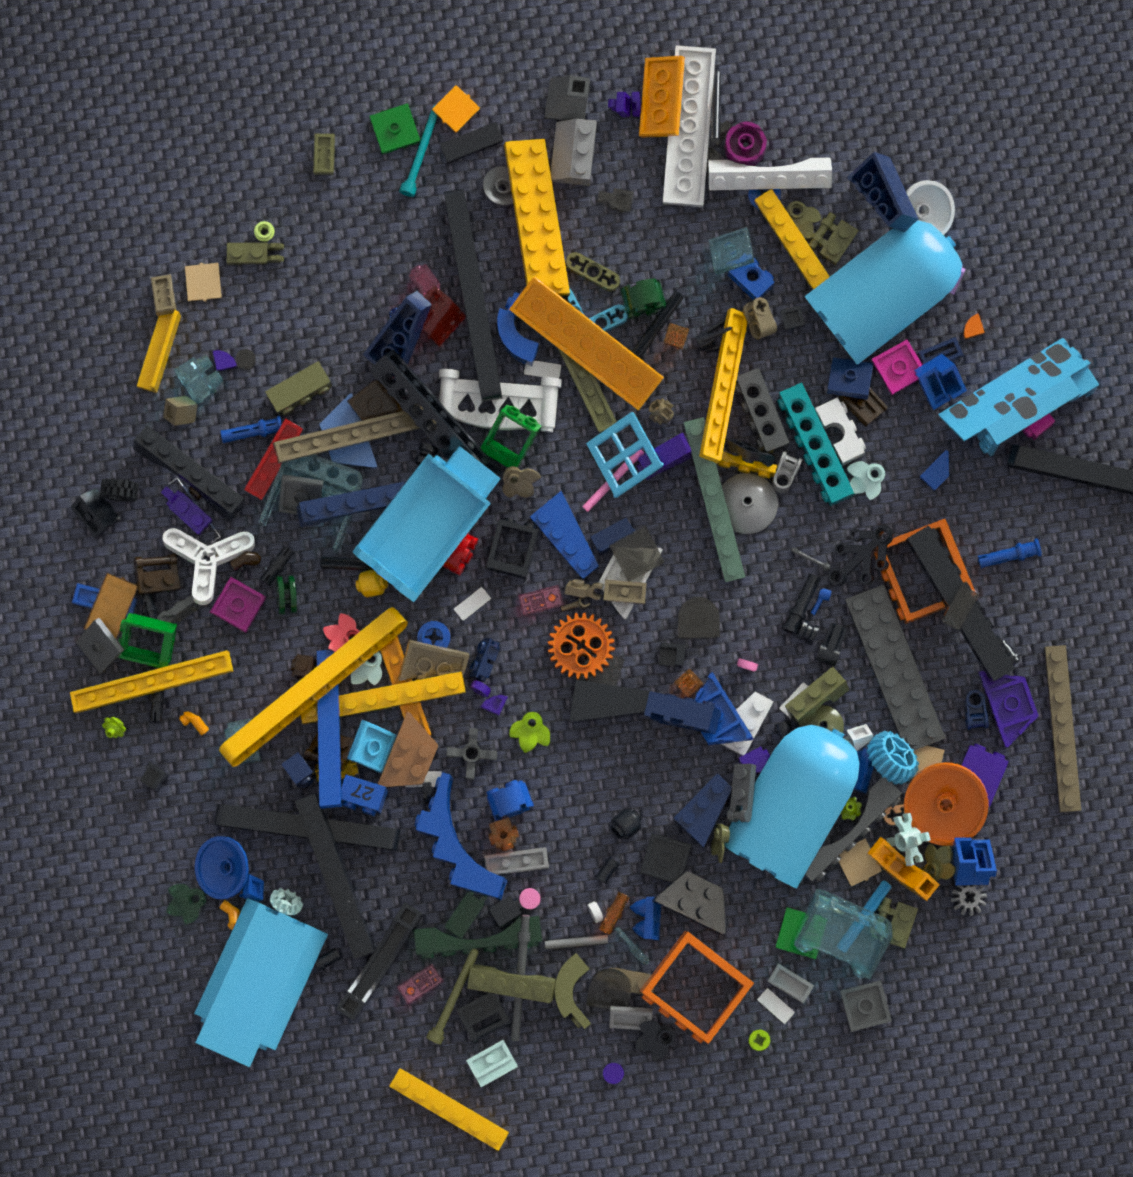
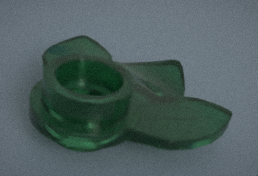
M176 884L169 887L168 891L175 899L171 901L166 912L172 916H183L185 924L194 922L199 916V909L206 902L204 892L197 888L190 889L185 884ZM194 895L199 896V901L197 903L192 902V897Z

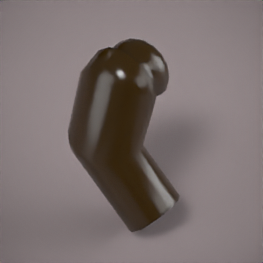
M246 551L230 563L235 570L243 565L256 566L261 562V556L256 552Z

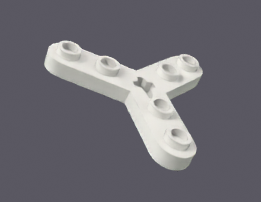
M175 528L168 529L163 534V544L167 549L195 564L192 596L194 602L199 605H206L213 599L217 566L237 558L246 551H252L255 547L254 536L249 532L237 533L209 546ZM207 555L208 558L210 557V561H206L203 557Z

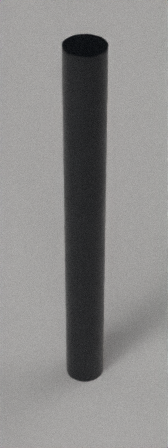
M714 71L712 142L720 141V71Z

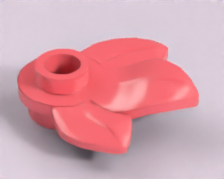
M342 613L339 615L338 625H330L323 628L326 638L331 641L328 649L334 652L347 643L350 637H354L360 632L356 629L355 620Z

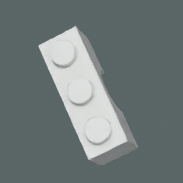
M837 397L816 407L815 411L824 430L829 427H837L843 433V439L833 445L841 466L864 456L866 446L862 438L858 439L855 433L857 428L853 420L848 419L846 415L848 411L844 402H840Z

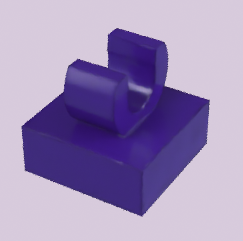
M617 92V99H608V108H612V111H616L621 117H630L631 97L626 92Z

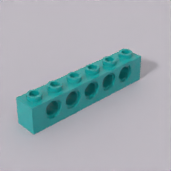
M799 383L779 392V399L777 400L781 411L785 410L788 416L786 422L789 428L794 429L796 436H794L798 447H802L805 452L803 458L807 466L811 465L814 471L812 477L815 483L820 484L823 490L820 493L824 502H828L831 507L853 497L854 491L803 384ZM795 404L800 405L802 412L795 413L791 407ZM808 423L811 426V430L803 431L800 428V424ZM816 441L819 443L820 448L813 450L809 447V443ZM824 459L828 462L829 466L821 468L817 462ZM834 478L837 481V485L831 487L827 484L826 480Z

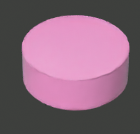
M741 658L737 662L738 667L753 672L758 667V664Z
M533 888L523 890L519 897L521 905L525 909H535L540 903L538 891Z

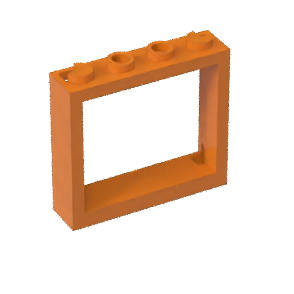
M946 519L895 537L887 545V548L903 543L908 537L927 526L938 530L944 546L951 555L949 557L951 563L956 564L960 569L961 575L959 576L963 583L966 581L972 590L970 593L972 598L976 596ZM878 547L873 552L875 560L878 559ZM886 554L889 567L886 571H881L884 582L888 581L891 589L888 592L891 600H896L898 605L896 612L900 620H904L905 624L946 609V606L941 601L910 613Z
M684 931L639 992L643 994L642 999L648 1004L652 1005L655 1003L660 1007L658 1011L665 1017L669 1018V1016H672L677 1021L674 1024L683 1031L689 1029L693 1033L691 1037L700 1044L703 1041L709 1044L754 982L688 931ZM687 943L742 985L706 1034L651 992Z

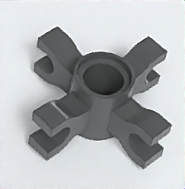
M469 728V742L463 749L447 747V757L464 758L467 762L466 779L475 780V766L481 759L497 761V751L480 750L479 746H477V728ZM469 749H475L478 751V755L475 759H469L466 757V753Z

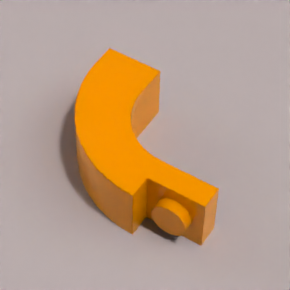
M881 837L867 853L889 875L926 901L940 885L927 872L915 865L906 866L905 858Z

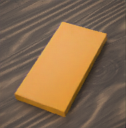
M685 57L645 58L639 136L641 138L679 136Z

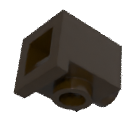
M297 654L292 660L291 677L304 678L314 670L315 658L313 656Z

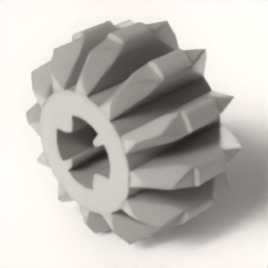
M957 885L960 891L952 890V894L957 897L952 898L951 902L958 901L959 903L954 909L957 910L962 907L961 915H964L968 909L969 916H973V908L977 913H980L981 909L978 905H986L980 899L986 898L987 894L980 895L979 893L984 887L981 886L975 889L976 885H971V887L970 885H964L965 888L963 885ZM965 893L973 895V903L970 904V901L965 902Z

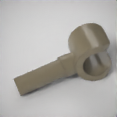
M580 597L574 603L561 606L562 611L577 607L585 609L590 603L582 604L581 599L585 598Z

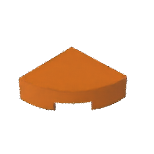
M979 313L967 321L963 332L964 340L985 333Z

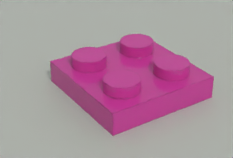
M908 339L871 360L891 395L918 381L914 370L922 366V363Z

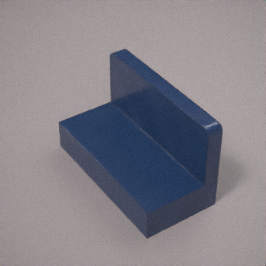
M626 517L594 534L590 539L601 556L636 537L637 532L632 528Z

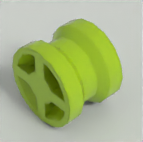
M764 1030L753 1031L749 1036V1045L753 1050L762 1051L770 1044L769 1034Z

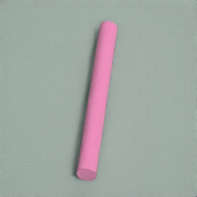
M639 450L629 458L634 464L644 452ZM625 462L613 474L616 481L629 470ZM607 481L582 506L585 511L589 512L611 489Z

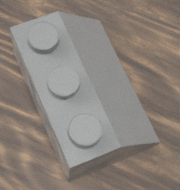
M571 119L556 122L550 173L552 182L590 186L597 121Z

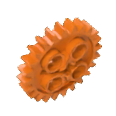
M575 613L574 619L567 615L566 623L560 619L561 627L554 626L556 634L550 633V637L554 641H548V645L553 646V648L548 650V653L555 654L550 660L551 662L558 661L555 664V668L562 667V675L568 671L569 678L576 674L577 680L580 679L581 675H584L585 679L588 680V674L590 673L595 678L596 670L603 673L601 666L609 667L606 659L613 660V656L609 652L615 651L614 647L609 646L615 643L614 639H608L612 635V631L605 632L608 625L601 626V618L595 622L593 614L587 619L586 613H583L582 618H579L578 614ZM578 627L585 630L584 635L580 637L573 634V631ZM566 636H571L579 644H582L584 642L585 648L595 653L597 657H592L586 650L582 648L578 650L577 644L567 639ZM594 639L602 642L601 646L597 649L590 646L591 641ZM570 644L573 649L570 653H563L561 651L562 646ZM581 656H587L590 660L587 665H580L578 659Z

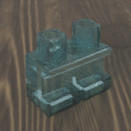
M207 355L197 360L193 357L174 369L175 374L197 405L203 402V399L208 395L217 391L216 387L224 381L218 371L209 376L204 372L213 366Z

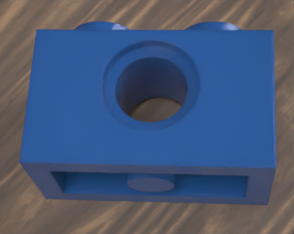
M745 254L728 270L727 276L752 300L759 297L763 298L774 287V277L767 270L763 271L759 267L758 261L752 256L748 257ZM751 273L756 274L758 279L750 281L747 275Z

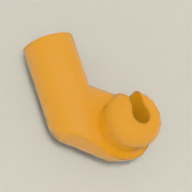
M189 711L184 712L179 717L184 726L191 722L200 735L205 734L209 730L199 716Z
M224 900L219 908L228 914V927L230 930H233L241 911Z

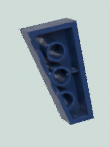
M873 152L847 176L848 180L855 184V188L866 197V201L876 209L877 214L889 227L905 232L919 220L890 157Z
M418 291L405 297L363 355L375 365L384 355L394 349L408 365L432 304Z

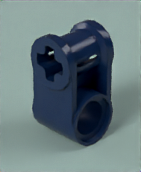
M979 690L968 692L964 697L967 731H970L971 728L979 727L988 729L989 722L984 694ZM975 694L979 697L978 705L970 703V695Z

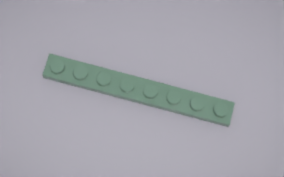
M704 417L684 422L725 582L744 578L745 574L716 463L699 457L705 428Z

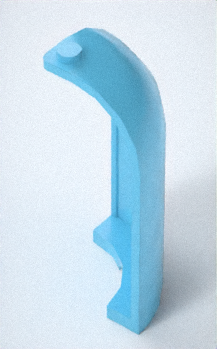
M916 221L905 232L894 228L888 231L808 293L805 298L858 365L940 302L955 287L960 278L962 262L954 249L956 244L950 236L945 238L931 223Z
M808 725L799 727L786 735L772 752L755 782L750 822H741L740 820L732 822L729 827V842L724 843V846L736 855L748 859L750 864L760 870L768 871L776 879L797 889L850 798L858 780L860 765L858 754L851 743L843 738L845 734L836 729L830 731L824 727Z

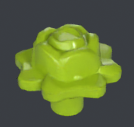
M107 717L105 718V723L102 724V727L106 729L105 734L109 738L123 737L126 731L123 722L119 718L111 717L110 719Z
M856 797L849 798L840 815H842L843 820L850 819L853 821L856 819V816L861 815L860 808L862 804L857 802Z

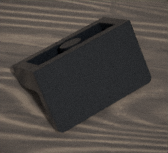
M96 488L80 495L71 506V509L95 539L100 537L109 526L120 521V517L109 503L100 497V492Z

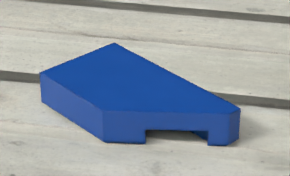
M945 450L919 477L933 491L949 477V452Z

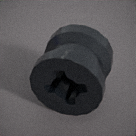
M804 620L796 639H804L808 644L812 645L820 626H813L809 624V621Z

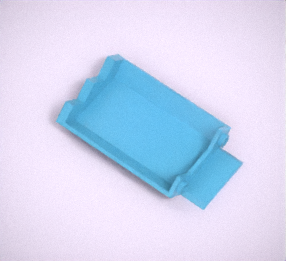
M460 446L447 462L438 455L432 457L428 453L352 552L360 560L373 568L378 575L391 583L400 593L415 602L491 504L486 497L501 478Z
M247 898L194 1013L202 1017L200 1021L204 1023L195 1043L248 1067L251 1066L258 1048L265 1051L267 1047L276 1050L328 934Z

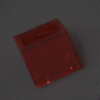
M434 285L424 296L432 305L421 332L440 347L466 318V315L445 293Z

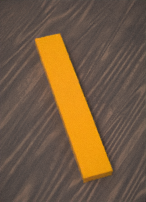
M396 636L380 649L392 685L413 681L412 678L402 681L398 679L404 654L399 639ZM420 702L400 706L403 718H405L407 712H410L427 733L432 736Z

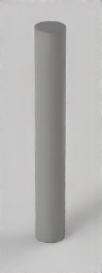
M601 935L545 941V949L608 943V936Z

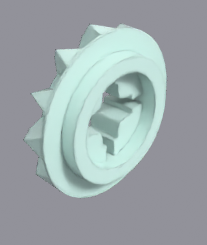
M279 888L274 890L270 896L271 905L280 913L296 915L302 909L301 897L296 896V892L292 893L289 889L283 890Z

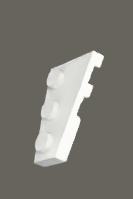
M754 692L736 709L753 738H755L774 702L757 692ZM753 740L724 743L721 745L743 756L747 753Z

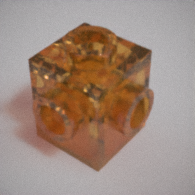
M509 818L489 824L492 833L488 834L492 846L496 845L497 849H502V852L514 848L513 844L517 843L516 838L519 837L516 825L512 826ZM502 833L508 834L507 837L504 839L501 838L500 835Z

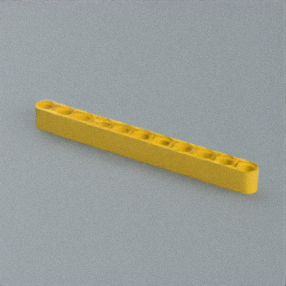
M394 607L387 609L220 746L219 752L232 767L241 764L398 636L407 627L408 622Z

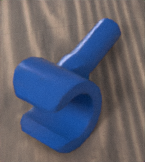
M820 590L817 602L810 612L811 614H816L822 600L829 601L831 590Z

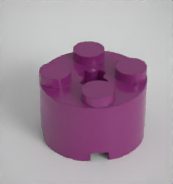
M741 122L733 126L726 136L725 153L727 159L748 166H756L765 154L766 136L762 129L752 122ZM745 142L748 143L747 147H743Z

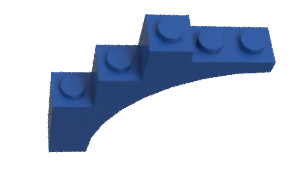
M442 772L441 777H438L436 780L435 789L437 791L435 797H432L429 802L430 812L422 810L421 814H418L416 817V831L438 838V842L435 841L432 847L433 857L436 860L456 865L455 868H452L449 875L452 886L502 900L507 880L477 864L467 854L457 837L450 812V794L454 778L450 774Z

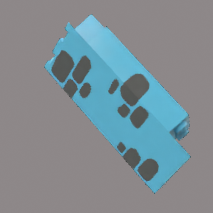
M1061 338L938 415L964 442L973 436H977L980 440L979 446L985 454L988 453L991 457L1002 442L1067 402H1073L1084 394L1086 397L1090 396L1095 392L1099 383L1088 368L1091 362L1088 360L1084 361L1082 355L1074 347L1070 348L1067 341Z

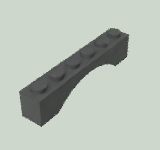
M881 778L869 790L866 808L858 824L839 841L820 847L805 875L811 881L814 879L819 881L826 874L824 869L828 865L833 867L842 859L839 855L844 850L849 852L857 844L854 840L859 835L864 837L871 830L869 825L874 820L878 823L886 815L884 811L889 806L894 808L902 800L899 797L902 793L891 782H888L887 778Z

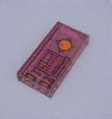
M558 585L518 595L524 616L564 606Z
M431 964L397 988L409 1005L443 983V980Z

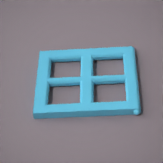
M634 412L629 413L586 443L611 488L614 498L619 497L664 465L656 454ZM631 425L639 440L624 449L616 433ZM612 437L620 453L606 462L598 446ZM644 448L652 464L638 473L629 457ZM625 461L633 477L619 486L611 469Z

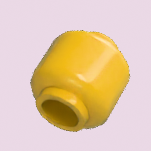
M374 569L361 572L358 580H356L357 591L361 592L366 598L382 595L388 587V581L378 575Z

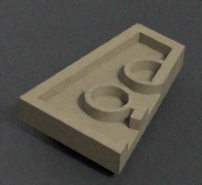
M409 640L398 679L399 681L410 678L423 679L462 672L464 675L470 655L467 652Z

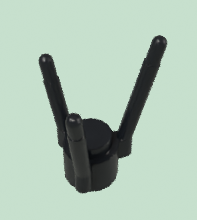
M726 317L695 336L701 351L706 350L709 353L720 350V346H712L716 344L714 338L730 331L732 327L729 326L713 334L712 331L723 325Z

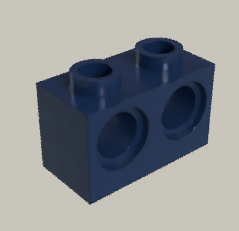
M299 752L281 764L298 788L302 786L306 788L314 782L313 778L316 775Z

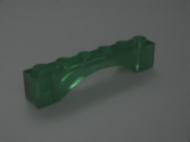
M539 916L530 917L529 932L531 934L527 948L537 947L538 942H542ZM518 918L504 931L491 937L477 940L455 938L435 927L415 929L416 955H421V959L434 958V954L442 953V957L455 956L457 951H463V955L469 954L472 949H484V952L497 951L496 947L505 946V950L517 949L521 918Z

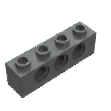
M757 368L737 376L735 392L737 395L741 394L743 399L741 406L744 413H748L750 416L749 426L753 433L756 432L759 438L756 440L759 450L771 454L787 448L789 440L760 369ZM751 389L756 390L758 396L750 398L747 392ZM762 408L765 410L766 415L759 417L755 414V410ZM770 427L774 433L767 436L762 432V429Z

